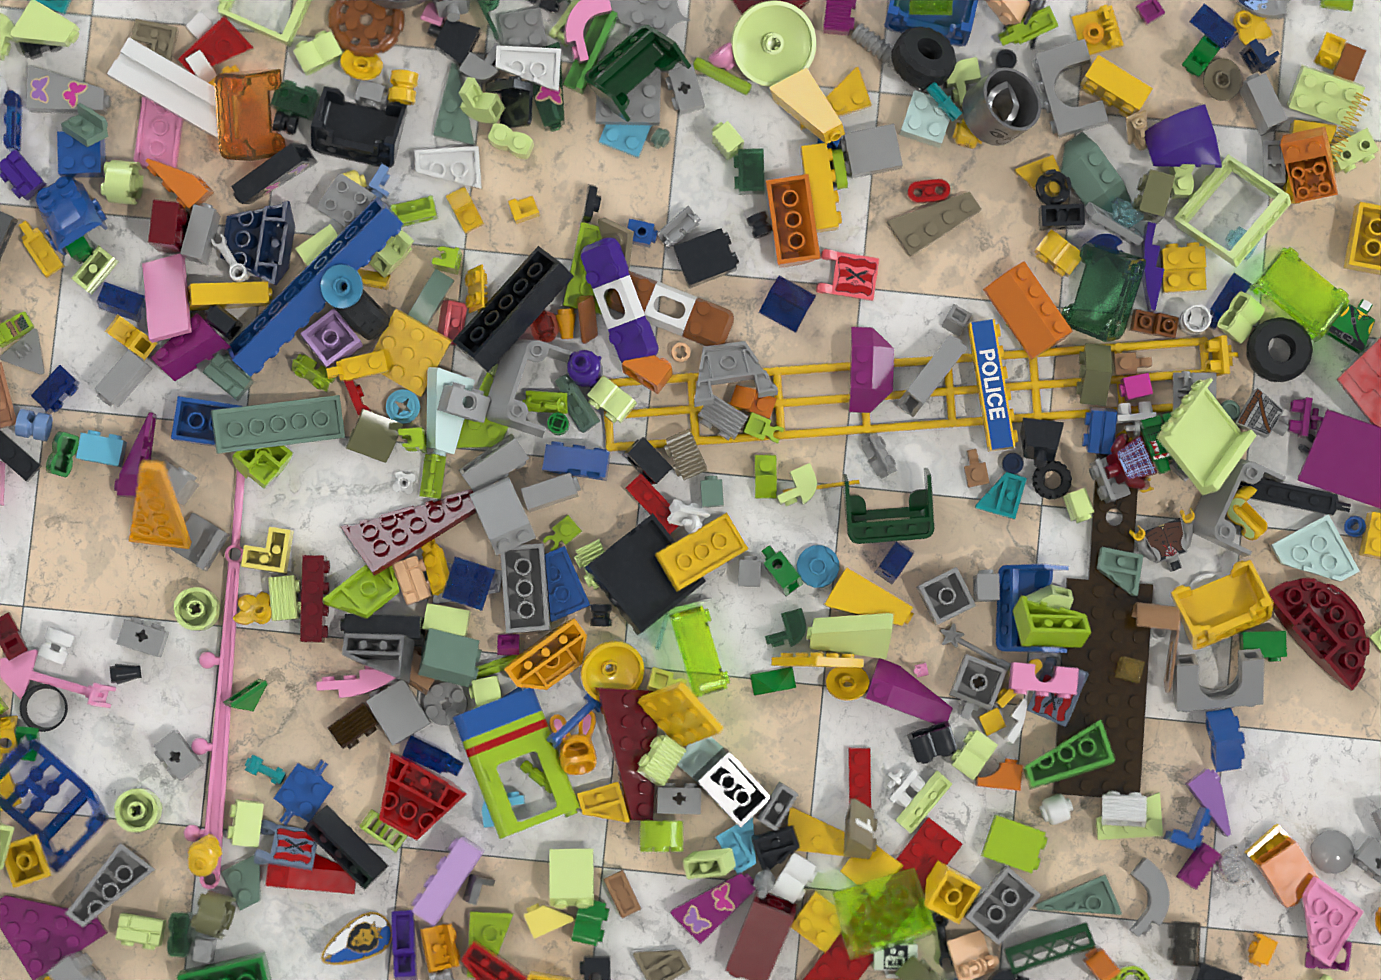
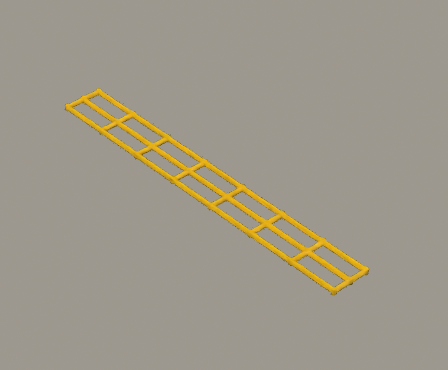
M1207 337L1099 344L1110 345L1111 352H1114V354L1133 350L1199 346L1201 369L1182 370L1190 371V373H1206L1205 362L1209 360V354L1203 350V342L1208 340ZM1085 345L1050 348L1037 357L1076 355L1080 351L1084 352ZM1025 350L1004 351V358H1001V360L1029 358L1031 381L1005 383L1006 388H1010V391L1031 390L1033 413L1014 414L1015 421H1012V423H1021L1023 418L1048 421L1085 418V413L1089 412L1090 409L1042 412L1040 389L1076 387L1077 382H1081V378L1039 381L1037 357L1031 360ZM972 353L962 354L956 363L973 362ZM933 356L894 359V367L927 365ZM850 362L762 368L769 376H773V384L778 389V394L774 395V398H777L774 405L776 426L784 428V431H774L773 436L779 440L983 425L982 417L956 418L954 395L978 394L977 385L954 387L953 371L951 368L944 377L945 387L936 388L930 395V397L946 396L948 419L871 425L870 413H861L862 425L785 431L784 407L849 403V394L783 399L781 375L850 371ZM1181 371L1149 373L1150 381L1173 380V372ZM699 373L673 374L667 382H687L689 405L632 409L626 417L638 418L690 414L691 433L697 445L770 440L767 436H765L764 440H761L746 433L738 434L735 440L732 438L726 440L720 435L700 437L698 413H700L704 406H694L696 381L698 380ZM1112 375L1110 384H1117L1118 404L1127 403L1119 393L1118 385L1121 384L1120 380L1135 375ZM631 377L609 379L618 387L642 385ZM906 390L893 391L885 400L901 399ZM1173 403L1152 405L1153 412H1173ZM1131 406V414L1139 413L1138 406ZM603 410L607 451L627 450L635 441L614 443L613 422L605 416L607 412ZM666 439L647 440L654 448H664L667 445Z

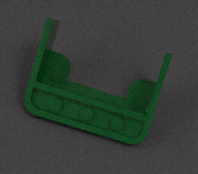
M642 25L586 73L585 81L613 113L628 122L631 119L625 110L630 102L627 94L655 69L669 71L677 63L689 69L691 65L674 40L650 25Z
M924 468L925 489L914 490L909 495V507L866 510V503L863 497L856 494L850 495L847 474H842L847 533L853 543L866 544L926 539L934 533L932 478L928 468Z

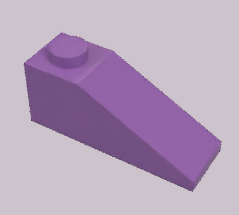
M1205 768L1186 782L1185 785L1202 807L1210 809L1211 820L1221 833L1228 837L1231 835L1223 789L1219 783L1221 778L1214 770L1210 771Z

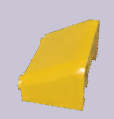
M1251 559L1245 562L1243 560L1236 562L1232 566L1230 575L1193 590L1189 586L1180 585L1171 592L1174 606L1180 609V620L1193 650L1202 649L1253 628L1272 617L1273 602Z

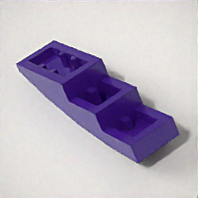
M1147 222L1144 228V240L1142 241L1141 272L1148 312L1153 313L1158 302L1164 268L1156 267L1160 246L1152 244L1156 223Z

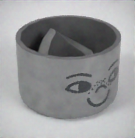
M1004 67L994 70L967 91L962 103V112L967 127L976 138L989 145L1001 146L1010 143L1036 124L1041 113V101L1037 89L1028 77L1015 69ZM992 105L998 109L1001 120L992 111Z

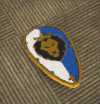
M367 912L359 915L330 939L322 952L321 961L329 965H346L369 959L382 953L389 947L392 941L391 924L379 913Z

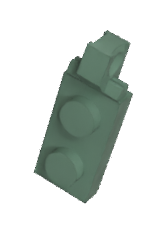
M565 374L559 377L555 383L559 387L560 392L568 394V412L581 432L585 433L598 424L600 419L569 375Z

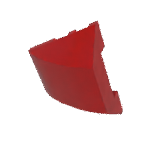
M391 752L379 820L417 841L467 793L452 781L416 761Z

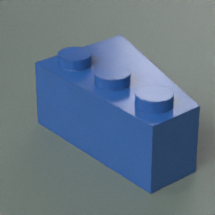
M552 441L551 445L546 444L542 470L544 472L564 475L571 473L572 476L607 481L610 452H606V449L594 448V450L585 449V446L581 445L566 447L564 443Z

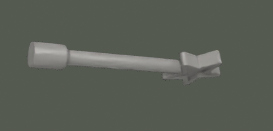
M952 624L950 630H940L945 636L942 645L951 642L957 648L958 643L996 663L998 667L1006 670L1010 667L1011 664L1007 661L998 659L960 638L964 636V633L956 632L955 624Z

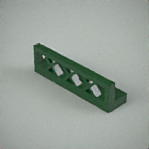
M1085 922L1006 948L1004 953L1014 975L1096 948L1089 926ZM1084 938H1088L1089 944L1083 946L1074 943ZM1069 944L1067 950L1062 953L1053 949ZM1048 951L1043 959L1033 957L1035 954ZM1027 958L1024 965L1015 968L1014 961Z

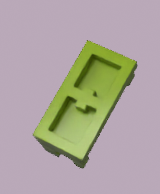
M433 195L391 205V210L404 224L402 227L438 219Z
M438 247L437 250L444 251V253L440 254L442 259H432L431 264L434 269L458 275L463 255L460 248Z
M422 427L398 429V434L408 442L401 444L407 451L427 453L426 431Z

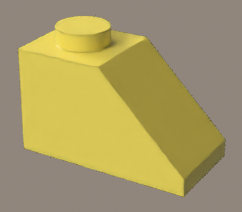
M538 903L526 908L528 912L524 914L534 939L575 920L573 915L547 905L539 906Z

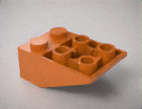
M1325 126L1283 135L1280 146L1295 203L1338 195L1331 148Z
M148 158L145 160L149 164L147 169L155 177L162 178L163 182L161 184L167 191L178 196L176 200L184 208L193 209L194 204L200 206V203H204L215 193L197 175Z

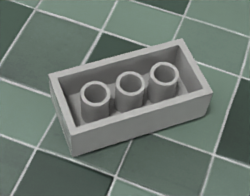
M544 544L519 545L501 553L506 633L551 631Z

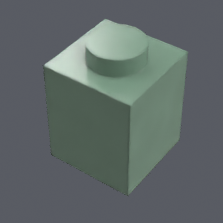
M705 476V480L700 482L702 508L723 507L722 479H718L717 476Z

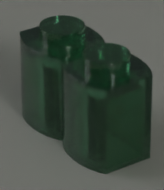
M176 911L171 914L169 918V931L171 935L167 942L169 957L185 958L190 955V948L193 942L191 932L194 928L191 927V920L194 916L192 912Z

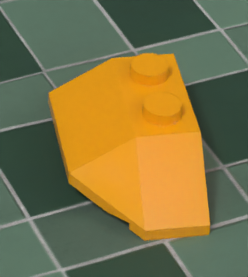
M573 618L556 627L520 653L504 670L517 687L547 690L582 665L587 634L576 619Z

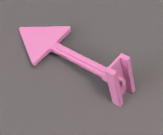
M36 649L24 652L8 661L7 657L0 659V678L19 699H22L28 689L30 680L85 695L89 699L87 704L111 708V704L106 703L108 692H115L116 687L93 683V686L89 685L86 687L34 672L33 669L38 655V650Z

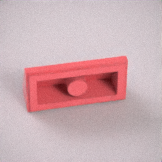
M451 300L443 301L437 332L454 340L464 329L467 312L466 304Z

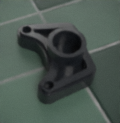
M588 184L581 222L590 223L593 212H599L601 196L597 195L598 187L596 185Z

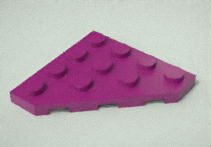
M9 895L0 899V929L32 980H36L47 973L67 956L83 950L106 935L108 932L99 917L96 916L82 927L66 915L69 908Z

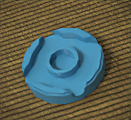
M813 545L806 548L800 554L797 561V572L806 585L814 588H823L830 585L837 578L839 560L830 548L822 545Z

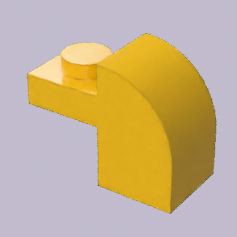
M118 314L105 330L106 333L143 360H146L158 344L157 342L152 343L149 341V336Z

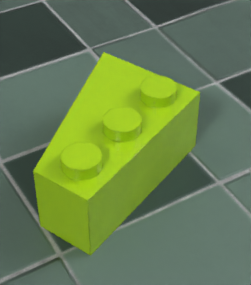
M1022 595L1013 608L1022 646L1082 647L1091 634L1085 614L1062 607L1059 609L1052 608L1042 601L1040 603L1028 600V597Z

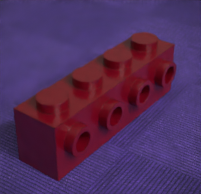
M302 555L300 642L325 643V638H328V625H325V618L329 616V606L323 603V598L330 591V584L327 582V573H330V560H327V557L324 555Z

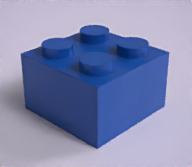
M64 131L57 132L58 174L61 177H105V139L86 147Z

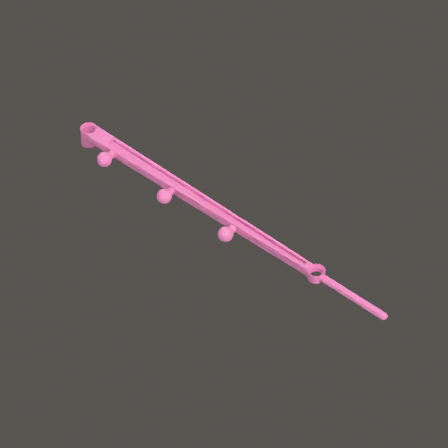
M238 470L236 474L231 545L225 551L228 569L220 657L215 656L212 652H204L199 657V663L203 668L209 669L214 665H219L212 743H208L203 738H197L191 745L192 751L197 755H203L207 751L211 752L205 830H201L196 825H189L184 829V837L190 842H195L207 834L214 835L220 843L221 850L231 707L225 706L223 702L232 696L236 622L233 620V617L237 614L240 562H242L243 548L240 546L245 477ZM237 548L241 551V557L238 560H231L228 554L231 549ZM222 855L218 858L217 867L212 872L216 876V882L209 885L205 883L204 876L200 877V883L204 888L213 889L220 882Z

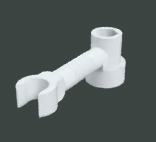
M220 234L222 238L220 244H216L211 239L213 246L220 250L229 264L230 277L235 282H247L249 279L248 271L244 265L237 263L226 245V238Z

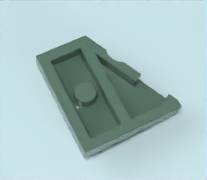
M254 855L221 872L233 897L236 898L240 911L261 901L260 864L254 863Z

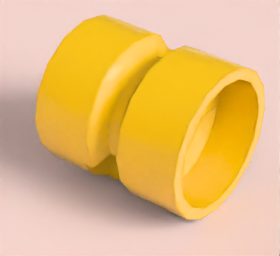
M392 70L390 83L393 87L389 88L388 101L414 105L416 101V91L414 88L418 86L419 74L408 70Z

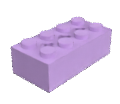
M464 836L453 840L448 848L451 851L448 857H442L436 866V869L439 871L435 876L432 874L424 884V887L427 889L423 894H418L411 904L414 906L411 912L432 926L438 923L485 851Z

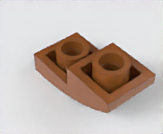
M1346 43L1332 75L1354 82L1366 50Z
M1134 309L1130 331L1174 339L1176 338L1179 317Z

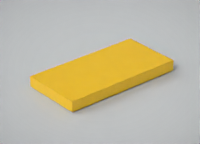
M726 512L702 526V528H699L695 533H690L659 551L655 556L677 592L747 551L748 547Z

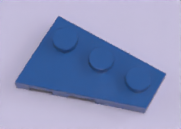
M563 546L545 554L551 623L591 606L566 547Z

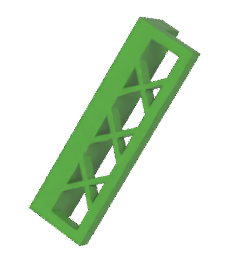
M611 11L609 14L594 17L584 38L589 60L578 64L577 59H575L563 86L583 95L588 84L585 81V75L599 61L618 20L617 12Z

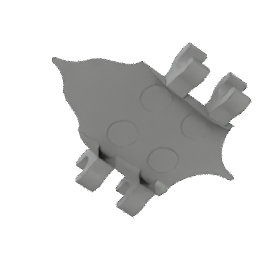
M610 0L612 11L618 13L621 24L631 28L628 36L642 25H650L667 36L669 30L676 23L690 21L679 11L677 0Z

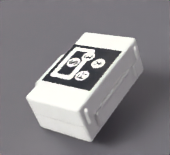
M876 942L873 944V969L884 970L886 978H898L895 973H889V970H898L912 955L918 959V945L914 942Z

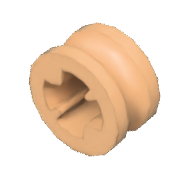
M677 343L672 347L671 356L677 362H684L690 356V348L685 343ZM680 346L685 348L684 352L687 355L684 358L683 356L681 358L676 357L677 352L675 349L677 347L679 349Z

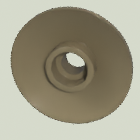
M1219 58L1210 62L1206 67L1203 83L1207 93L1213 99L1227 101L1234 98L1239 92L1242 76L1238 66L1233 61Z

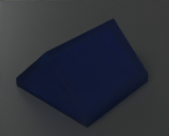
M779 275L769 290L759 313L796 333L816 295Z

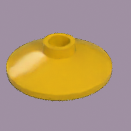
M349 50L342 54L340 65L343 71L355 79L371 80L378 77L382 72L383 63L377 54L374 55L375 57H357Z
M835 667L827 675L826 687L833 697L839 700L851 701L862 697L867 692L869 677L862 668Z

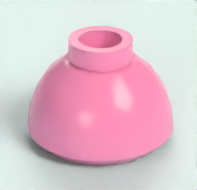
M728 42L715 50L709 56L708 61L713 66L724 68L726 71L733 68L736 63L731 43Z

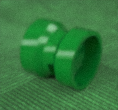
M553 413L547 421L548 428L554 435H564L569 429V420L563 413Z

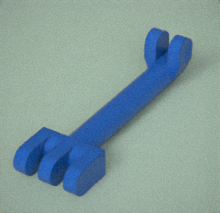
M587 694L584 699L588 703L546 740L548 742L551 741L553 743L552 746L557 748L562 743V738L593 709L598 713L601 711V704Z

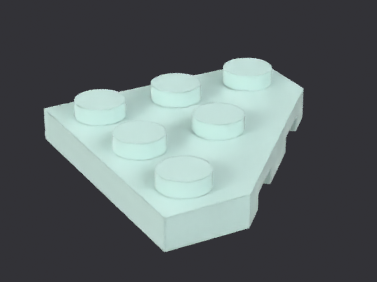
M1329 514L1271 544L1280 564L1338 582L1360 571Z

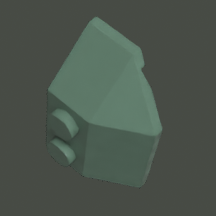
M1081 132L1065 143L1061 173L1070 178L1071 188L1085 207L1091 202L1101 209L1114 214L1132 201L1122 178L1099 146L1086 134Z

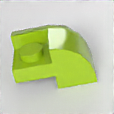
M284 445L236 451L232 456V461L237 470L246 479L250 477L265 489L284 470L291 460L293 452Z

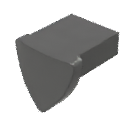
M470 874L463 900L469 904L477 905L482 884L494 886L495 880Z

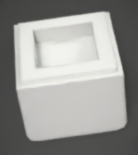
M201 11L186 24V28L198 40L214 26Z

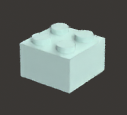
M914 90L900 135L940 148L950 118L941 108L937 107L938 103L931 95Z

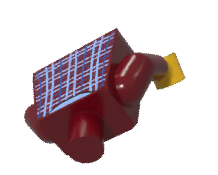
M1124 429L1116 434V439L1110 448L1111 454L1106 457L1108 466L1103 468L1107 479L1114 477L1117 484H1126L1127 487L1139 489L1142 493L1154 490L1150 486L1149 481H1151V478L1148 477L1157 474V471L1141 436L1133 439L1127 435Z

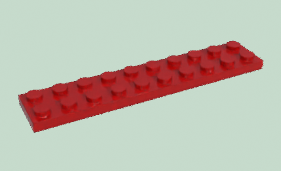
M928 817L896 858L903 867L877 900L868 894L827 952L821 955L803 980H859L873 962V944L876 942L887 943L924 896L927 878L937 861L947 865L963 843Z

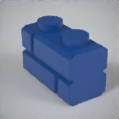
M1090 407L1089 412L1085 413L1084 424L1088 425L1087 434H1083L1082 446H1086L1087 452L1111 454L1110 448L1115 441L1118 413L1116 409Z

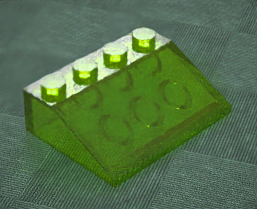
M915 868L832 893L843 940L850 960L930 936L936 930L931 912L924 905L925 896Z

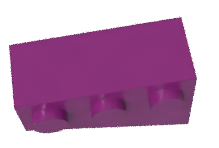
M198 313L190 319L192 332L172 337L151 357L174 381L195 370L197 364L207 359L209 361L214 358L213 354L219 350H227L231 347Z

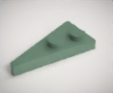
M452 63L433 135L474 146L469 117L460 108L463 100L459 95L462 85L457 64Z
M1105 874L1035 904L1037 910L1122 914Z

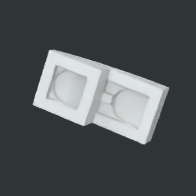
M1021 698L1009 715V717L1016 721L1004 738L1010 744H1013L1017 739L1025 720L1027 700Z

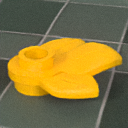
M1241 10L1235 14L1233 25L1239 30V39L1245 46L1254 39L1264 40L1273 35L1270 27L1265 22L1267 18ZM1241 18L1247 21L1246 25L1240 23Z
M262 591L256 597L248 594L239 597L237 603L241 611L233 617L236 623L248 625L252 622L265 624L270 621L272 613L269 594Z

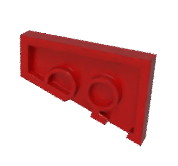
M223 16L177 60L190 73L196 75L186 61V58L198 50L202 52L208 63L213 67L254 47Z

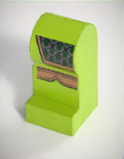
M21 312L0 324V347L2 349L34 328L26 312Z

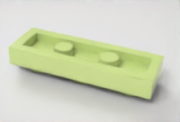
M936 771L901 812L896 821L912 834L951 787L952 783L939 771Z

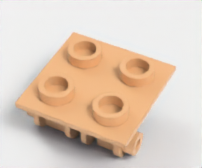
M981 930L946 941L958 980H972L994 972V968L999 964L998 957L989 954L983 931Z

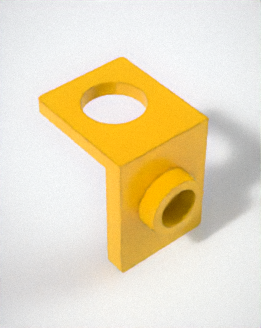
M17 715L0 717V739L8 738L12 742V745L8 748L0 745V754L18 752L14 732L18 722Z

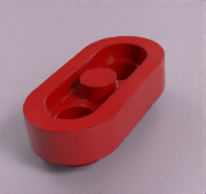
M943 179L916 181L909 186L907 196L911 202L916 204L943 201L950 194V185ZM940 187L942 188L943 193L937 194L935 192V189ZM920 190L922 195L917 197L914 195V191Z

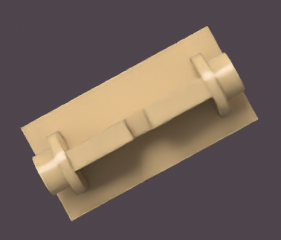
M1146 110L1125 117L1128 145L1134 143L1135 147L1140 151L1147 148L1144 138L1145 131L1148 129Z

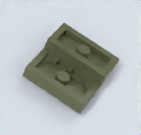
M362 409L355 429L353 428L346 449L386 463L398 439V429H402L403 424Z

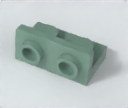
M82 103L77 104V116H73L61 123L62 131L86 147L108 137V123L106 119Z

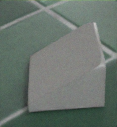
M953 304L941 327L960 336L972 314Z

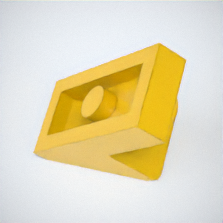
M465 186L446 195L465 234L484 225Z

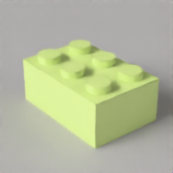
M1302 64L1287 106L1291 109L1344 126L1341 121L1352 124L1344 116L1353 118L1346 111L1356 113L1349 106L1358 108L1352 101L1360 103L1354 96L1362 97L1356 93L1363 95L1365 87L1362 84Z

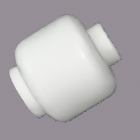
M1056 794L1043 799L1042 806H1039L1044 821L1049 822L1051 825L1069 820L1071 816L1070 811H1073L1070 799H1065L1062 794Z

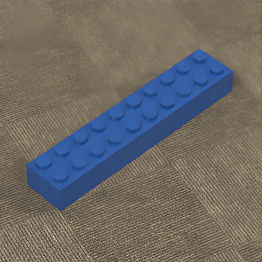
M377 197L229 344L231 347L227 350L231 359L250 377L254 373H259L263 369L264 363L269 358H274L278 354L279 348L284 343H289L294 338V333L299 328H304L315 312L318 313L324 308L326 300L321 292V280L325 272L335 265H348L356 271L360 267H365L370 262V257L376 251L380 252L386 246V242L401 231V227L404 224L398 216Z

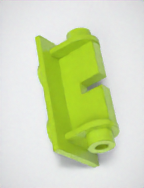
M299 354L293 360L291 370L298 377L310 381L315 388L328 392L330 383L332 384L336 377L328 379L326 368L323 365H320L315 370L314 368L318 362L306 354Z
M526 390V399H523L522 402L526 404L529 412H559L568 414L567 393Z
M425 454L420 497L441 499L446 456Z

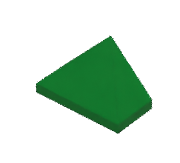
M793 667L750 675L754 696L796 688Z
M257 679L223 703L231 708L254 712L268 683L266 680Z

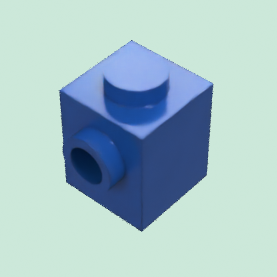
M629 219L628 229L634 231L632 244L651 248V243H656L658 230H654L655 224Z

